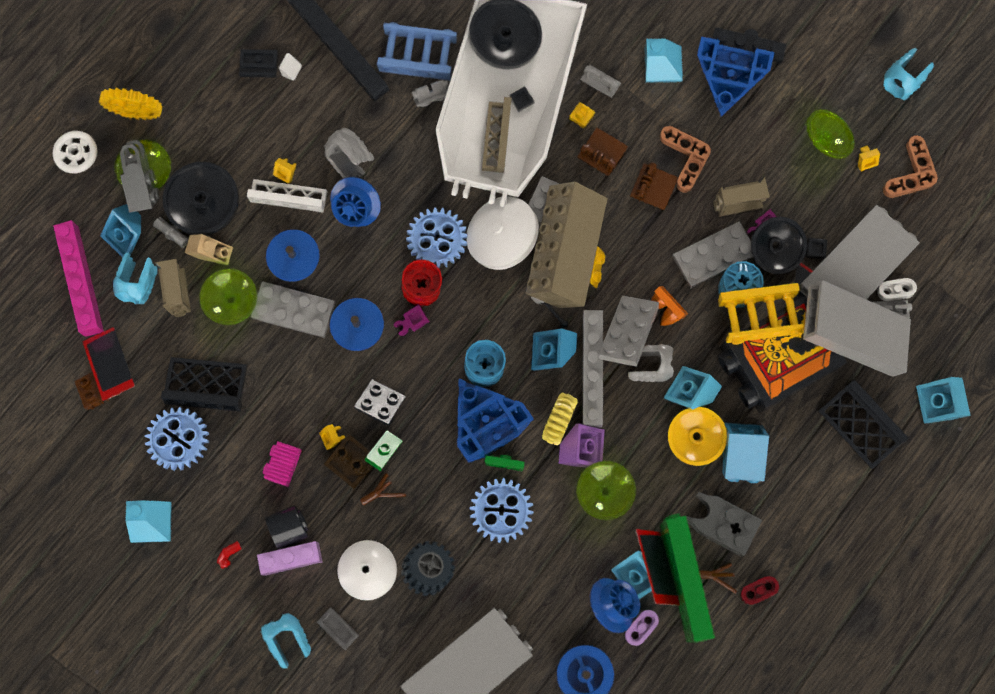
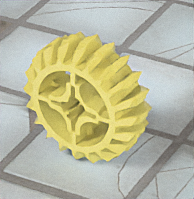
M561 393L558 396L543 431V440L550 444H560L576 408L577 398L565 393Z

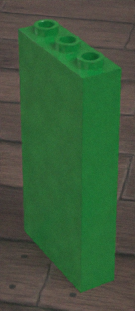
M680 513L669 515L666 519H663L664 522L659 526L680 602L678 607L686 641L699 642L713 639L715 636L686 516L680 517Z

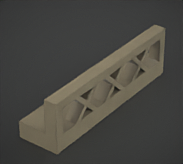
M504 97V103L489 101L482 171L504 173L512 97ZM492 108H501L503 113L496 117L492 113ZM495 123L501 127V130L496 134L490 129ZM495 139L499 147L493 151L488 144ZM493 156L498 161L497 166L486 165V161Z

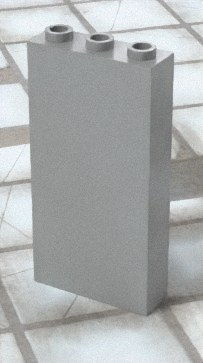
M876 205L801 283L799 289L808 297L809 285L824 280L867 299L920 242L917 241L914 234L907 232L899 221L892 219L884 208Z
M824 280L809 285L804 340L892 377L907 373L911 319Z
M494 608L400 687L406 694H488L533 656L531 654L533 649L526 640L522 643L518 638L520 632L514 625L509 626L506 623L507 616L501 609L497 611Z

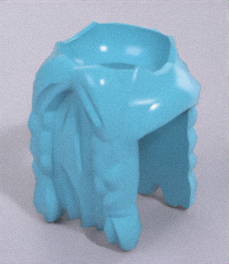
M916 48L904 54L885 73V90L896 98L908 99L927 79L928 74L934 67V63H930L916 78L903 69L918 50ZM894 79L900 80L903 88L899 87Z
M126 252L113 280L114 295L123 302L145 304L152 292L155 277L158 273L157 267L153 266L151 258L148 257L138 283H129L136 263L130 257V254Z
M287 613L282 615L280 620L270 622L261 627V633L268 645V649L282 668H287L289 664L275 638V635L281 631H292L305 657L309 656L311 646L308 644L306 634L295 616Z

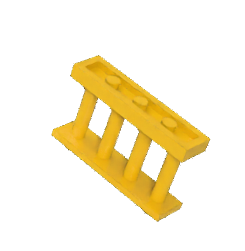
M798 283L720 293L718 298L719 307L725 306L728 308L732 333L727 335L726 343L736 345L748 340L791 335V337L801 336L804 333L805 324H798L793 301L800 291ZM777 299H783L786 302L790 321L789 326L779 327L774 301ZM764 301L766 303L771 328H759L755 309L756 302ZM737 304L747 305L752 330L740 332L735 308Z

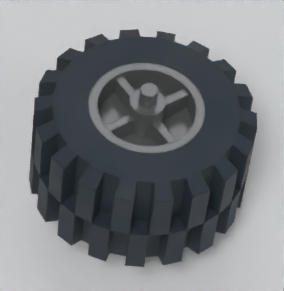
M425 541L423 544H417L415 548L413 547L402 563L401 568L403 570L401 575L405 576L403 581L405 584L409 583L408 588L410 590L414 588L416 594L423 592V596H427L429 593L435 595L450 582L454 575L452 572L455 570V565H452L454 562L453 557H449L450 551L444 550L445 546L442 544L437 546V542L434 541L432 544H429V541Z

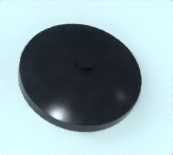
M490 0L482 4L472 16L469 25V40L476 55L488 65L499 69H516L529 63L537 54L542 42V28L535 13L520 1Z
M194 162L181 167L169 178L163 191V207L167 217L175 227L190 235H210L222 230L232 221L239 206V191L234 179L224 168L210 162Z

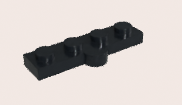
M715 27L712 38L720 40L719 45L751 52H754L756 48L774 52L773 61L778 63L783 62L787 45L786 43L760 38L754 29H747L743 34Z

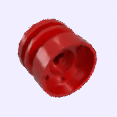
M420 259L407 265L403 271L401 285L405 299L412 305H420L421 307L435 302L441 290V271L436 264L428 260ZM423 283L425 284V288H424V287L418 288V284H419V285H422Z

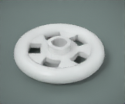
M70 131L58 138L53 147V159L56 165L68 173H80L87 170L93 165L97 157V145L94 139L82 131ZM79 138L80 143H73V139ZM64 144L68 145L66 148V152L61 151V148ZM89 145L90 152L85 153L83 147ZM78 150V153L73 155V152ZM66 157L71 160L69 165L63 162ZM84 158L85 162L78 165L77 161Z

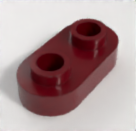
M763 577L744 586L740 591V598L745 604L754 605L774 596L779 590V583L774 577ZM766 583H769L771 585L770 590L765 589L764 586ZM748 591H751L753 593V597L751 599L747 597Z

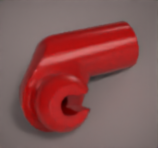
M238 541L222 549L217 558V564H220L222 569L230 566L228 558L231 555L242 550Z

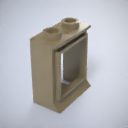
M765 177L761 183L757 181L725 187L724 190L721 187L713 201L714 210L718 211L719 217L763 209L762 202L770 198Z
M177 259L155 262L160 268L159 276L164 303L163 307L175 317L185 316L186 313L191 312L185 269H179Z

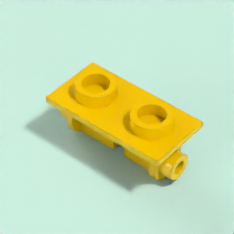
M598 246L589 283L595 288L598 287V282L601 281V267L605 262V254Z

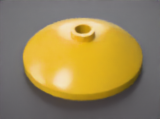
M697 407L696 409L688 408L681 411L672 420L668 430V442L674 455L684 463L694 466L706 465L715 461L724 451L727 443V430L722 419L712 410L703 407ZM695 432H698L700 434V438L698 440H695L693 438V434Z

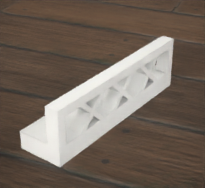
M253 179L252 189H248L247 193L249 201L253 203L324 212L327 196L326 189ZM257 185L265 186L268 191L256 190ZM278 188H282L285 190L286 194H279L273 192ZM296 191H302L305 196H293L292 194ZM315 193L322 194L321 199H314L309 197H311Z

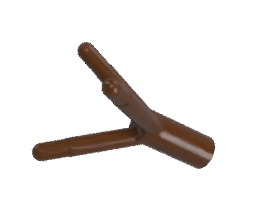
M386 473L376 489L361 498L360 501L365 506L378 497H406V494L381 493L391 484V481L384 484L389 476Z
M728 563L713 571L699 570L701 579H713L734 594L737 593V590L717 578L734 577V573H719L731 567L732 563Z

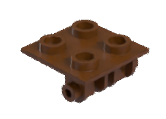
M596 128L587 143L583 144L577 158L609 176L628 146Z
M655 163L643 164L630 197L665 211L678 177L657 169Z
M93 372L74 381L84 409L93 410L101 405V403H105L102 401Z

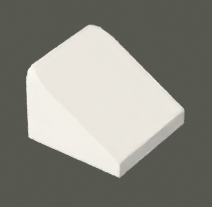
M287 53L279 69L283 77L295 80L301 69V64L291 54Z

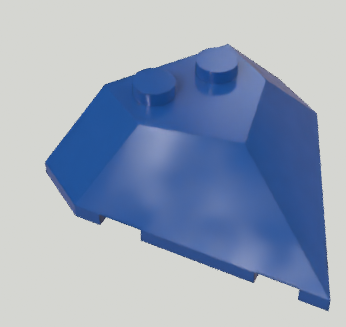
M701 36L697 56L720 116H723L771 70L774 52L757 48L754 52L723 46L719 45L720 40Z
M459 379L457 447L467 462L484 458L486 455L489 456L518 437L534 420L522 402L511 400L501 394Z

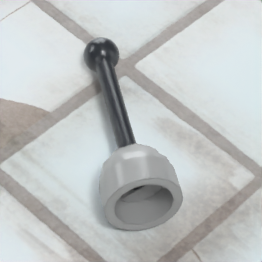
M531 297L535 303L545 304L561 322L562 327L568 326V321L563 320L550 304Z

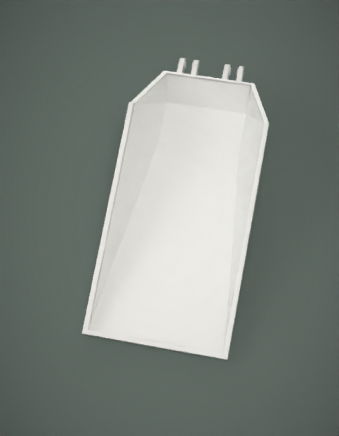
M475 0L436 126L444 180L454 182L451 195L456 196L459 184L466 185L463 191V198H468L470 187H476L491 191L489 204L492 205L495 202L496 192L503 194L500 199V206L505 207L507 195L519 197L546 160L587 4L571 0H517L528 6L537 16L542 28V42L535 57L526 65L516 69H499L482 61L470 44L469 25L472 16L482 4L490 1ZM525 86L535 102L518 112L511 101L504 173L482 171L489 101L504 103V97H509L510 94ZM492 108V113L498 117L503 113V109ZM495 123L490 129L496 134L501 130V127ZM494 139L488 146L494 151L499 147V144ZM493 156L486 161V165L497 166L498 161Z

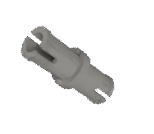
M162 217L154 221L153 226L165 234L168 240L171 239L181 248L187 246L189 238L183 235L177 227L169 224Z

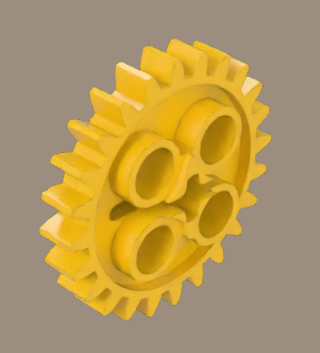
M111 88L109 90L104 89V92L101 91L100 105L104 109H108L109 112H115L114 114H120L122 117L142 118L143 120L148 118L152 120V118L157 119V117H160L162 112V103H159V100H154V97H148V94H142L133 90L127 91L124 88L122 90L115 88V90Z

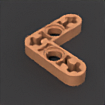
M666 126L660 134L661 142L689 156L676 183L678 190L686 193L693 188L710 155L711 149L708 144L674 127ZM668 132L672 133L669 139L665 138ZM679 136V138H678V140H677V144L674 143L676 137ZM688 140L690 146L683 148L680 145V141ZM695 144L696 147L694 148V151L692 152L691 150H692V148H693V145ZM704 149L705 151L702 156L699 155V151ZM694 163L698 165L699 170L692 172L688 166ZM688 175L690 179L688 185L684 187L682 184Z
M921 136L911 137L906 144L915 173L887 181L883 186V193L887 197L895 198L928 189L937 182V173L925 140ZM915 142V144H919V147L912 146V144ZM924 158L926 166H920L917 163V159ZM926 175L932 179L930 182L925 180L920 183V180H923ZM906 180L914 181L915 187L908 188L905 183ZM901 185V187L897 188L894 192L893 190L888 189L890 186L897 187Z

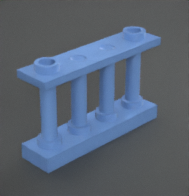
M394 22L384 23V33L389 35L385 57H378L377 66L380 72L451 81L452 70L451 66L447 65L450 43L457 44L456 32L449 29L442 31L402 26ZM396 36L407 37L404 58L402 60L393 58ZM414 38L425 39L422 61L420 62L411 61ZM432 40L443 42L440 63L438 65L429 63Z

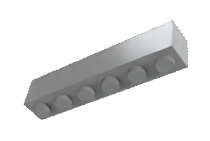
M584 310L582 315V425L602 428L603 360L599 359L598 354L603 345V310Z

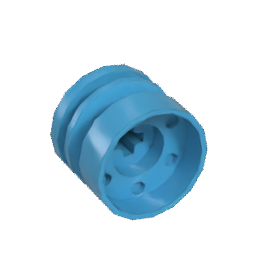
M746 261L730 265L720 279L718 285L719 295L722 292L762 288L764 283L760 269ZM741 279V281L746 282V284L743 285V283H739V280ZM737 304L735 308H743L747 305Z
M479 340L469 347L465 356L464 369L465 375L470 382L480 387H489L498 383L503 376L506 363L505 352L501 346L494 341ZM483 363H486V366H487L486 369H483V367H482V364H483Z

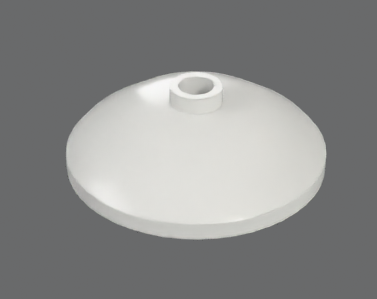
M371 540L360 541L348 547L342 554L338 564V578L341 586L349 595L360 600H374L386 594L393 586L397 575V564L391 551L383 544ZM364 566L370 568L368 573H363L362 569Z

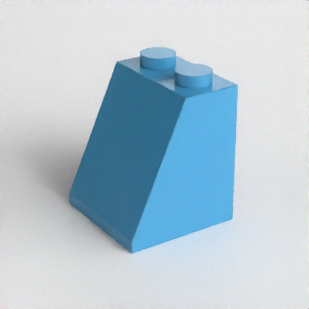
M724 423L727 430V443L723 451L722 473L724 478L731 482L747 480L750 483H758L759 481H765L769 435L764 426Z

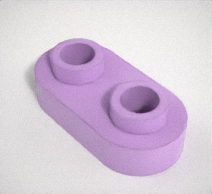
M652 610L641 612L630 628L626 630V641L634 646L642 644L657 627L659 622L657 614ZM646 616L651 618L650 624L644 622ZM636 631L638 633L637 639L631 637L632 632Z

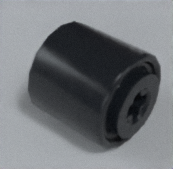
M296 505L265 517L269 532L278 550L308 538V526L301 510L297 509Z

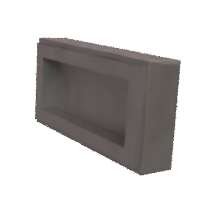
M331 607L317 621L344 650L359 636Z

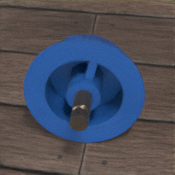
M582 645L570 649L561 658L557 668V680L564 694H607L613 684L614 670L610 659L603 651L593 646Z

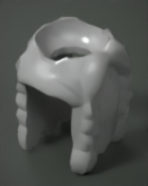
M347 128L336 130L324 145L325 157L343 179L347 177H361L365 172L359 167V164L361 162L365 163L367 160H374L372 153L368 151L364 142Z
M664 344L644 346L640 357L659 356L661 364L657 371L628 372L629 379L641 382H663L670 379L674 372L671 366L673 347Z

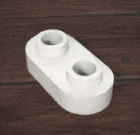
M909 278L885 281L879 286L877 294L883 301L907 299L915 294L917 285ZM902 288H907L908 292H905Z

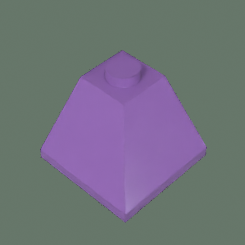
M575 424L560 444L559 464L575 467L602 468L604 430Z

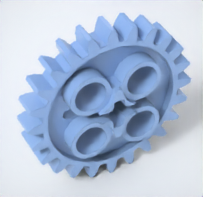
M435 207L433 213L427 209L426 215L420 212V219L414 217L415 224H409L412 230H407V234L410 236L406 238L407 242L410 243L407 246L408 249H413L411 255H417L416 260L423 259L437 264L439 269L441 263L445 267H447L448 261L454 264V257L460 259L458 252L464 253L465 250L462 246H467V242L463 240L467 239V234L464 233L466 227H461L463 221H457V214L451 217V210L445 214L444 208L437 212ZM432 224L435 227L433 230L428 231L425 229V226ZM445 228L453 229V232L450 234H445L443 231ZM439 235L440 238H438V240L435 241L434 238H436V236ZM429 242L431 245L429 248H422L421 244ZM443 245L449 247V250L446 252H442L439 249Z
M181 407L178 408L177 412L174 408H171L170 413L163 410V417L157 414V422L151 420L154 426L153 428L147 427L151 433L145 435L146 438L150 439L145 445L151 447L147 450V453H154L151 459L157 460V465L160 466L164 463L163 468L168 469L171 465V470L173 471L176 470L177 466L180 470H183L184 464L191 468V461L198 463L196 457H204L201 450H207L203 445L204 443H209V440L204 438L209 433L203 431L207 425L201 424L203 419L201 417L197 418L198 414L194 412L190 415L191 410L186 409L183 413ZM179 421V427L176 430H172V423ZM167 429L174 435L178 436L181 440L191 446V449H188L181 443L177 442L171 436L163 432V430ZM194 432V439L187 441L188 433ZM167 437V443L164 446H160L161 438ZM178 448H182V449H183L182 455L179 456V457H176V456H175V451H176Z
M503 478L501 484H499L497 479H495L494 485H491L488 481V488L480 486L482 493L475 492L478 499L471 500V502L476 504L470 507V510L475 511L474 514L470 515V518H476L473 526H480L477 532L485 531L483 534L484 538L488 534L491 535L490 541L498 537V543L501 542L502 538L509 542V536L516 540V533L523 535L521 529L529 528L525 522H532V519L527 517L533 514V511L528 510L529 507L533 506V503H527L530 495L524 496L526 489L518 490L520 487L519 483L515 487L512 486L513 480L506 484L505 478ZM490 495H495L498 498V502L495 505H489L487 498ZM511 496L518 500V503L513 507L506 503V500ZM500 506H504L505 510H519V513L504 512L503 516H500L498 511L488 512L484 511V508L499 509ZM494 515L497 521L493 525H488L485 521L486 517ZM508 516L515 517L516 524L514 526L506 525L505 519Z

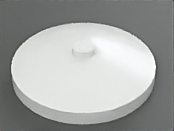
M507 196L505 207L500 206V199L502 197L496 198L493 205L487 202L475 213L467 230L469 252L484 267L495 270L513 267L529 255L537 241L539 232L537 216L526 202L516 197Z

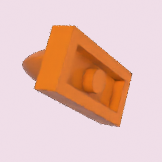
M659 286L654 291L655 294L651 301L659 302V309L668 306L662 315L661 326L671 325L688 315L684 308L663 286Z

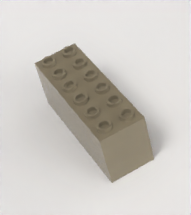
M577 182L549 186L525 294L557 308L585 306L607 203L606 197Z

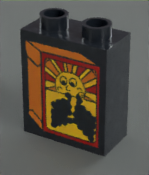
M807 296L794 302L798 324H805ZM786 306L776 312L779 327L790 325ZM769 316L758 322L760 329L771 328ZM751 326L742 331L752 330ZM804 333L798 337L787 335L748 340L736 345L726 343L725 340L720 347L723 353L717 356L724 372L727 375L735 373L742 386L737 389V392L743 404L748 409L755 406L759 413L837 371L847 361L840 354L804 340Z

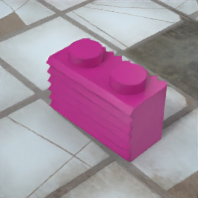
M277 441V444L273 445L270 451V456H272L270 463H266L264 466V479L289 487L302 450Z

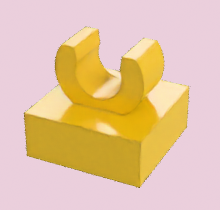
M579 102L569 116V119L585 128L595 115V111Z
M868 146L860 148L862 152L859 154L858 160L860 171L878 166L880 158L878 149L870 151Z
M279 158L275 162L273 176L289 184L293 180L296 163L291 165L288 163V159L282 160Z
M331 424L319 432L327 450L334 448L345 438L344 435L339 437L336 433L341 429L340 426L334 427Z

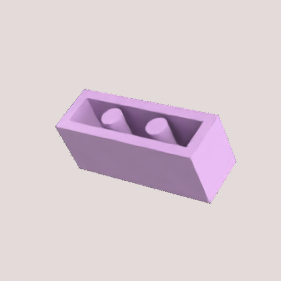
M316 541L257 555L260 573L264 576L323 562L320 546Z

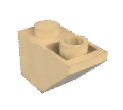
M203 234L189 236L185 253L201 260L228 265L233 247Z

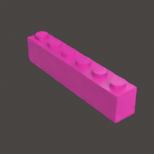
M72 220L53 225L78 332L85 337L104 332L79 227Z

